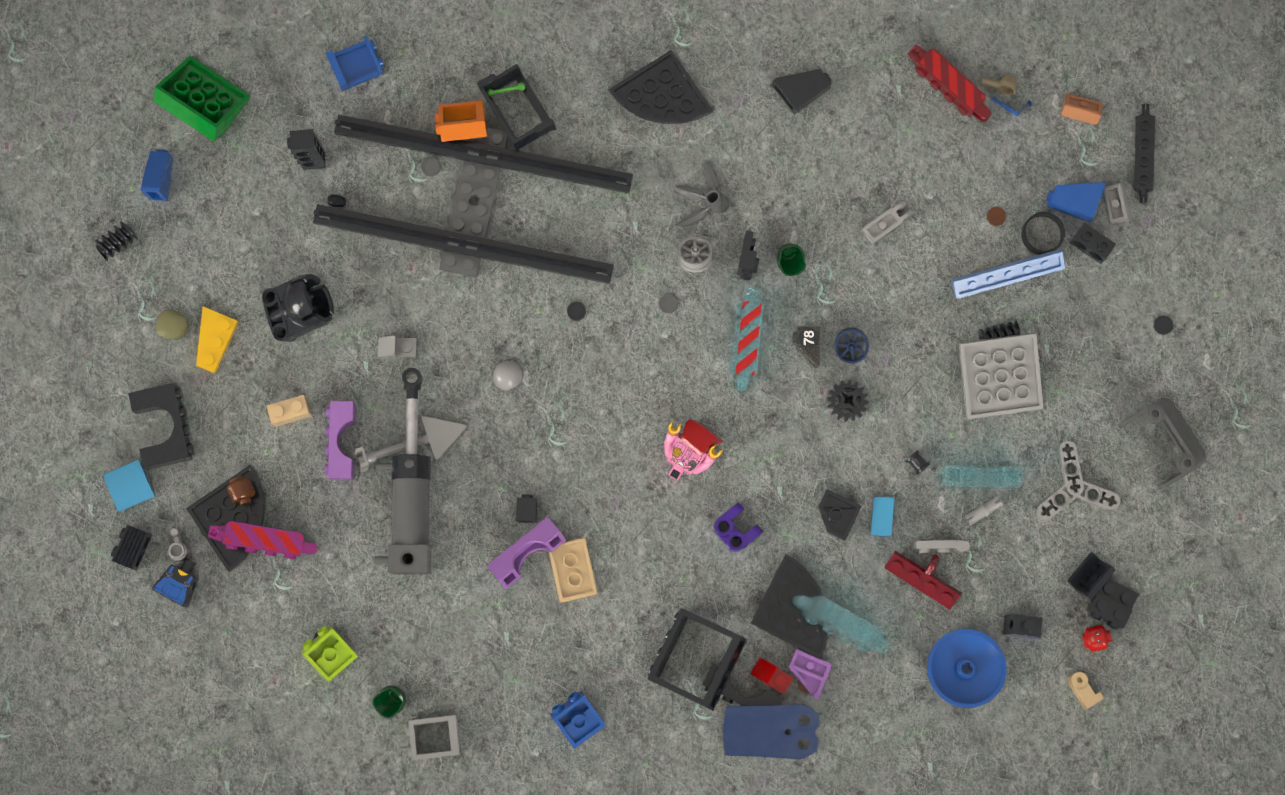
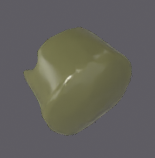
M165 310L158 315L156 321V332L158 335L168 339L180 340L187 333L188 321L179 311Z

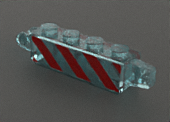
M746 287L740 305L736 304L735 316H739L738 323L734 324L733 334L737 335V340L732 344V353H735V361L731 360L730 372H733V378H737L736 389L741 393L747 390L749 379H753L756 376L758 369L764 305L758 301V292L755 287Z

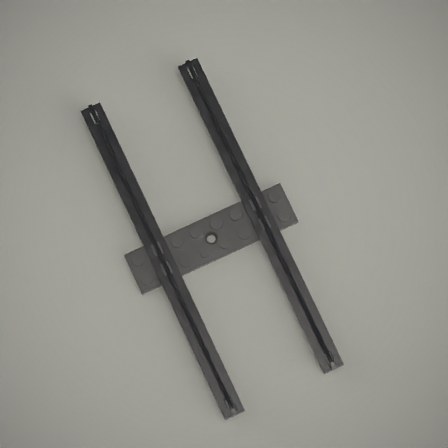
M338 114L334 130L336 135L464 160L448 231L317 204L316 210L313 213V224L443 250L439 266L441 271L477 278L480 261L483 258L610 284L614 264L486 239V233L501 168L630 194L633 174L507 149L508 136L505 131L486 128L487 137L442 142L441 136L437 134ZM473 198L478 200V203L475 205L471 204Z

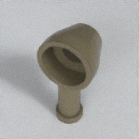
M1011 74L1004 75L1000 81L983 76L981 82L982 86L986 85L997 88L1000 93L1005 95L1015 94L1017 88L1016 77Z

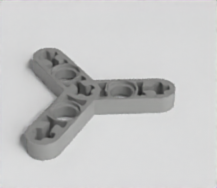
M1071 441L1062 442L1058 447V456L1064 485L1038 505L1036 516L1043 521L1049 520L1075 498L1106 510H1114L1119 507L1120 497L1116 493L1083 481L1076 445ZM1065 445L1072 449L1069 452V458L1074 457V460L1064 462V459L1068 458L1067 452L1062 450L1065 448ZM1071 463L1075 466L1076 471L1074 474H1069L1066 471L1067 464ZM1077 476L1078 479H1074V484L1076 486H1079V489L1076 490V493H1074V490H1070V486L1073 485L1072 479L1068 481L1067 477L1072 478ZM1090 489H1094L1098 494L1095 500H1091L1087 495ZM1102 493H1104L1103 498L1109 499L1113 497V501L1115 502V504L1109 506V502L1105 500H1102L1101 503H1099L1100 499L1102 498ZM1057 494L1064 496L1065 502L1063 505H1058L1055 502ZM1052 504L1057 509L1056 511L1054 508L1048 511L1049 516L1041 515L1042 507L1045 509Z

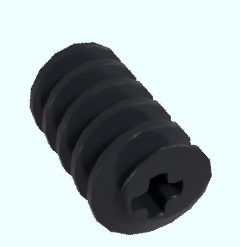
M120 221L121 228L113 226L115 233L110 230L107 231L108 238L101 235L102 242L95 239L96 248L106 261H108L107 254L114 257L113 250L119 253L121 251L119 246L127 247L125 241L132 244V236L138 239L128 224Z
M1015 320L1014 325L1012 322H1008L1007 327L1003 323L1000 324L999 328L994 325L992 330L989 327H986L984 331L978 329L979 340L1020 335L1017 320Z

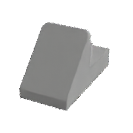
M396 335L379 338L378 358H416V338H397Z

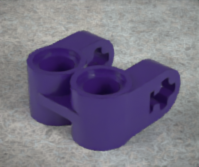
M739 502L720 516L714 523L715 534L719 536L732 552L741 551L764 532L758 524L744 535L737 529L732 520L745 510ZM721 522L727 523L729 530L721 532L718 529V524ZM733 537L740 538L741 545L739 547L732 546L731 539Z

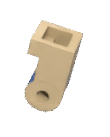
M1076 672L1069 676V686L1084 709H1088L1104 699L1100 692H1093L1088 684V677L1085 673Z

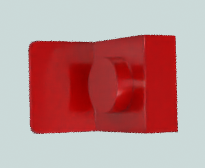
M761 657L750 673L782 695H784L793 680V677Z

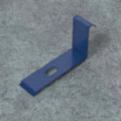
M992 97L991 101L993 100L1017 117L1020 115L997 98ZM1029 100L1027 103L1031 107L1032 102Z

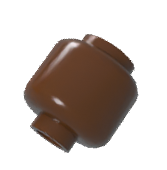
M241 475L229 481L230 484L227 486L231 501L233 503H240L241 506L252 502L251 498L255 496V489L250 478H244V475Z

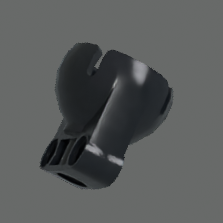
M313 274L300 275L277 287L264 290L262 294L264 310L271 332L277 341L293 342L297 337L321 328L332 320L334 305L329 290L325 285L312 288L321 282L317 276Z

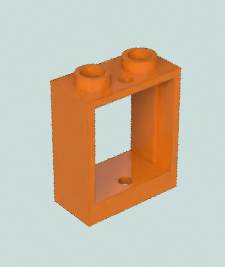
M483 100L438 105V113H435L436 133L441 136L442 142L487 137Z

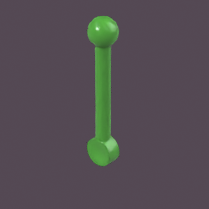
M519 83L518 86L497 90L489 89L487 94L488 96H493L496 93L517 89L523 91L525 90V84Z

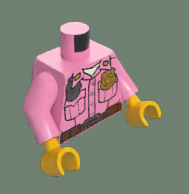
M672 420L664 441L665 456L668 458L667 462L673 465L668 475L678 481L683 472L691 476L692 473L699 474L709 469L716 458L723 453V449L719 453L715 452L714 448L717 446L715 444L708 452L700 456L681 440L683 435L679 431L681 423L678 428H674L672 426L674 420Z

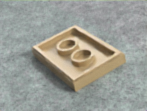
M585 537L564 542L552 553L549 552L560 603L598 595Z

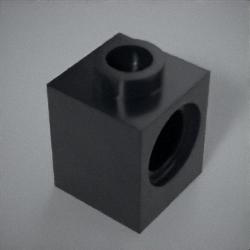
M522 494L521 498L517 497L516 521L518 523H536L537 498H533V495Z

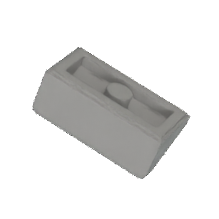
M1118 183L1105 187L1103 193L1110 224L1132 221L1125 185Z

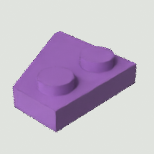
M795 649L788 668L815 699H818L832 664Z

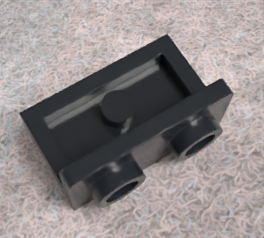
M1090 552L1067 581L1076 592L1092 600L1116 570L1113 566L1100 560L1093 552Z

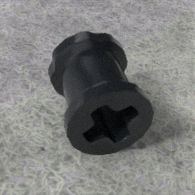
M918 450L905 460L906 463H909L916 470L917 476L930 465L929 462L926 463L919 455ZM914 459H916L921 466H919Z

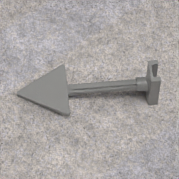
M422 416L421 420L426 435L417 438V446L429 443L435 460H438L467 426ZM406 442L375 452H365L363 447L355 449L354 456L359 461L360 473L367 472L369 464L376 462L377 459L405 451Z

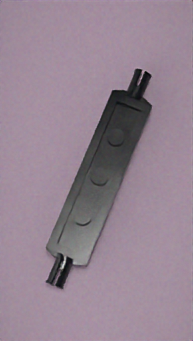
M1142 104V115L1136 116L1134 191L1140 192V204L1143 203V196L1144 204L1147 203V193L1154 189L1155 116L1149 115L1150 104H1146V111L1145 104Z

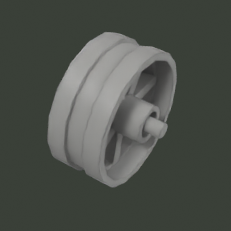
M690 237L680 244L678 249L679 263L683 269L688 272L698 273L707 270L711 266L713 251L709 241L701 237Z

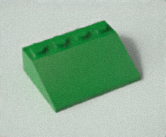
M189 56L155 86L153 102L215 142L228 129L251 96L192 56Z

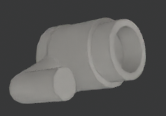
M173 528L170 534L174 536L175 543L170 545L168 553L172 559L184 562L186 558L190 557L191 550L187 544L183 543L181 531Z

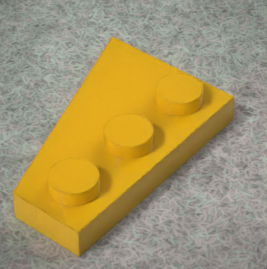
M206 307L202 308L196 366L214 374L216 373L239 323L237 320Z

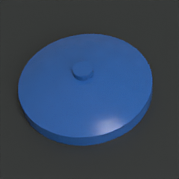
M958 629L947 633L935 643L928 656L927 675L933 690L942 700L959 708H975L990 702L998 695L1006 679V660L1001 648L991 637L977 630Z

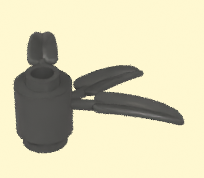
M708 162L704 163V170L711 191L704 195L703 191L680 185L675 187L677 192L697 201H701L702 198L705 199L708 205L706 208H700L679 221L678 226L680 227L688 226L701 220L706 216L705 212L709 209L716 213H723L729 207V199L721 191L717 190L720 185L712 166Z

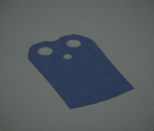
M802 704L726 706L723 723L725 756L784 759L806 758L816 752L818 748L819 738L815 734L817 727H819L818 713ZM804 714L811 718V722L806 726L798 722L799 717ZM786 729H791L792 733L790 735H786L784 731ZM800 739L809 740V748L805 750L800 749L797 745Z

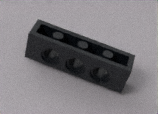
M314 130L290 131V137H287V146L291 150V154H294V159H297L298 165L300 164L303 170L326 168L325 150Z

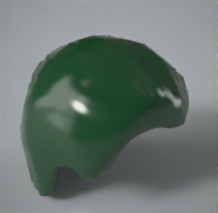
M785 244L777 253V265L785 276L799 275L806 267L804 251L798 244Z
M389 685L382 688L372 699V703L380 716L388 719L403 710L406 696L402 689Z

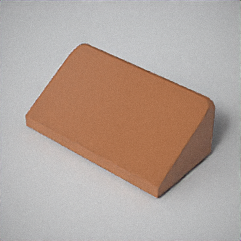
M1066 93L1061 115L1097 125L1101 117L1103 103Z

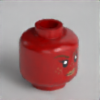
M1103 625L1087 627L1085 633H1082L1085 649L1088 648L1090 652L1106 650L1109 647L1108 642L1112 641L1110 630H1105Z

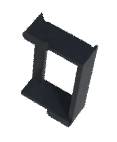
M518 64L497 76L490 74L477 83L483 97L517 152L546 133L557 130L553 120L549 118L523 76ZM515 80L518 84H525L523 92L542 121L534 129L516 138L492 97L487 94V90L501 89Z

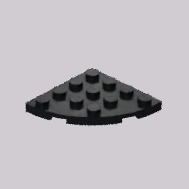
M669 50L609 89V93L626 110L640 118L656 123H686L702 118L713 111L672 50Z
M251 464L186 508L228 572L238 567L250 552H245L246 548L239 546L237 550L227 549L226 544L208 537L210 526H226L230 521L257 526L263 525L265 513L264 494L259 477ZM241 475H244V478H250L255 489V496L251 498L252 502L243 506L240 503H233L227 491V486L230 484L229 481Z
M785 554L750 624L821 659L827 642L829 622L824 596L817 582L805 567L794 558Z

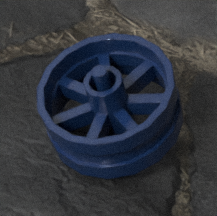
M849 327L838 333L834 349L840 360L854 364L866 357L869 350V341L862 330ZM855 332L852 339H849L846 333ZM857 334L864 338L858 342L855 341ZM843 335L847 343L838 342L839 338ZM866 343L865 351L858 348L857 345ZM837 346H843L847 348L840 354ZM856 350L860 352L862 355L858 358H855L854 351ZM850 351L852 359L843 356Z

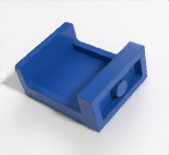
M367 36L364 37V41L336 53L333 50L326 52L342 91L384 74L382 68L385 67L380 56L376 57L374 52L377 51L373 40L369 41Z

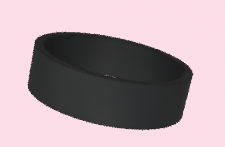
M1036 213L1023 225L1021 232L1022 241L1028 250L1038 255L1055 251L1064 241V225L1052 213ZM1036 217L1052 219L1058 225L1061 233L1058 246L1046 251L1033 247L1026 237L1028 222Z

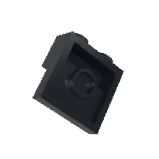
M746 230L737 275L743 280L750 281L752 274L757 273L760 258H756L757 252L753 251L756 238H753L754 232Z
M1109 578L1090 601L1086 611L1090 613V617L1098 621L1101 619L1107 621L1109 627L1118 630V628L1122 629L1132 613V608L1139 594Z

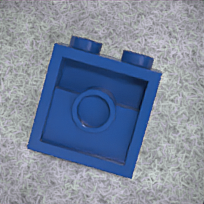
M582 691L570 694L566 703L555 705L552 708V713H550L552 719L574 749L606 726Z

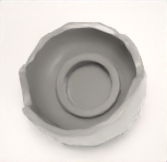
M501 362L493 371V382L497 388L504 391L516 388L523 378L522 369L516 362Z

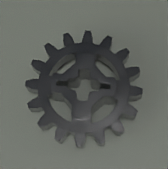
M842 380L840 381V386L836 384L833 386L835 391H829L832 397H827L826 401L831 402L827 408L833 409L831 415L837 414V420L844 417V422H847L848 418H851L853 422L855 421V416L862 417L860 411L866 412L867 409L864 405H868L869 401L864 400V398L868 396V393H862L864 387L858 388V382L851 385V380H848L847 384ZM843 389H851L853 392H846ZM836 394H837V397L839 398V404H838V405L835 404ZM858 397L860 398V406H859V408H858V405L856 404V399H857ZM845 398H846V399H848V398L851 399L850 404H849V403L844 404ZM842 410H849L851 413H844Z

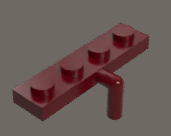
M895 550L884 566L886 570L949 610L961 595L960 591L932 574L939 561L938 555H933L929 565L924 569Z

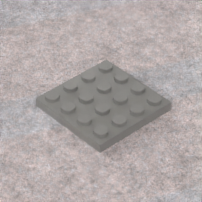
M1035 332L959 343L967 419L1044 409L1037 335Z

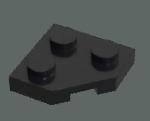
M827 489L818 506L827 533L845 541L862 506Z

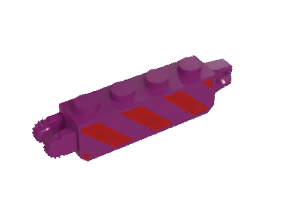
M233 521L228 522L226 526H210L208 534L209 538L226 544L227 549L237 550L239 546L245 547V552L257 553V550H263L265 555L276 557L277 553L285 554L284 558L296 560V556L301 557V553L314 554L318 550L317 545L305 542L304 536L299 532Z

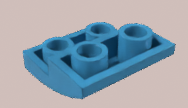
M140 459L103 474L118 512L155 497Z

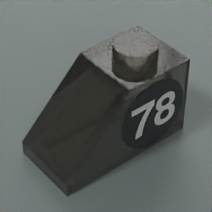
M797 326L796 332H793L792 343H796V349L814 368H818L820 366V327Z

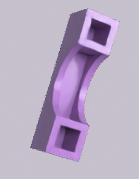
M330 401V406H327L326 410L327 418L330 419L329 425L326 426V437H329V445H326L325 453L329 458L328 464H325V475H328L330 480H354V460L342 453L340 437L348 426L355 423L356 404L353 401Z
M547 517L539 522L531 531L524 534L515 544L508 547L505 552L495 558L487 567L503 587L507 589L521 578L520 568L522 562L529 554L538 550H546L552 553L566 539Z

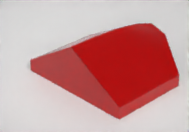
M689 419L685 423L681 438L684 443L700 456L708 452L713 445H719L723 441L707 426L694 419Z

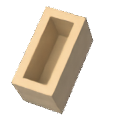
M305 395L267 405L271 424L275 427L312 417L308 398Z

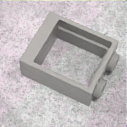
M457 715L408 721L409 725H406V736L410 737L411 743L408 745V756H412V760L461 755ZM448 721L451 751L418 755L415 725Z

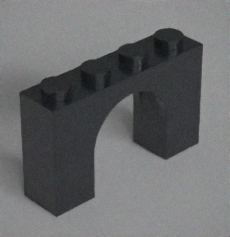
M175 383L128 393L133 413L141 414L154 410H165L169 412L174 422L173 432L167 441L159 445L139 449L143 468L150 470L193 460L194 448L188 439L190 428L188 424H185L184 417H187L185 406L181 404V399L183 398L181 387H178Z

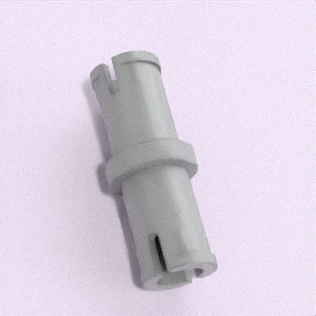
M996 495L988 502L978 505V508L965 514L966 520L973 517L968 521L969 525L972 526V524L984 517L987 518L989 514L998 508L1003 507L1002 501L995 504L1000 498Z

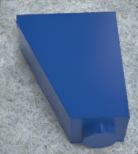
M157 149L149 153L140 191L149 200L168 201L173 157L164 149Z
M1099 182L1056 185L1053 190L1048 192L1046 200L1049 202L1047 207L1090 222L1094 218L1106 184Z

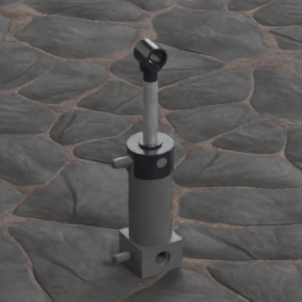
M411 367L407 368L402 374L404 390L407 391L406 454L392 456V463L376 464V470H391V480L393 481L392 545H388V556H375L374 562L375 564H388V573L392 575H431V547L429 546L431 457L417 454L418 391L421 390L423 376L419 370ZM411 374L417 375V380L414 383L408 382V377ZM413 555V562L407 565V557Z

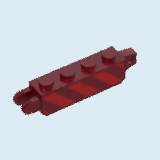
M915 45L908 52V56L916 64L917 74L922 78H926L933 89L939 90L944 94V98L949 103H954L962 115H967L969 118L973 115L983 123L989 119L991 110L984 104L985 94L937 50L930 49L927 52L918 45Z

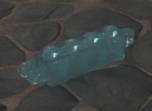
M798 595L792 598L793 605L803 611L801 615L806 617L807 622L813 625H821L823 631L839 635L841 641L855 644V648L861 652L875 651L880 654L888 652L890 643L881 637V628L822 595L812 597Z

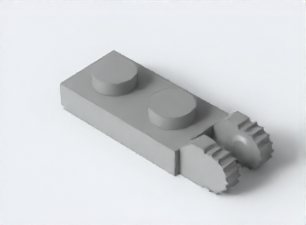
M905 201L894 208L891 207L861 229L872 245L899 227L914 214L912 210L907 211L901 217L896 213L907 205Z
M967 540L916 541L913 543V550H919L921 554L931 553V550H938V553H950V549L956 553H963L969 550L970 543Z

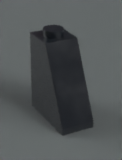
M821 69L775 78L772 87L795 115L827 92L831 87L832 80L826 72L823 73Z

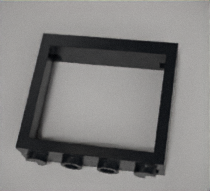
M681 608L674 617L672 628L666 633L665 643L658 650L657 659L654 665L650 667L647 679L714 711L747 639ZM688 618L732 638L704 699L660 679L661 673Z

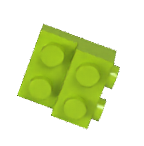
M332 625L329 627L323 626L317 632L319 636L314 640L308 639L302 645L304 649L301 650L302 655L327 682L331 681L358 657L356 652L345 642L344 638Z

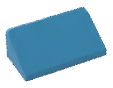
M873 497L871 535L891 537L894 498Z

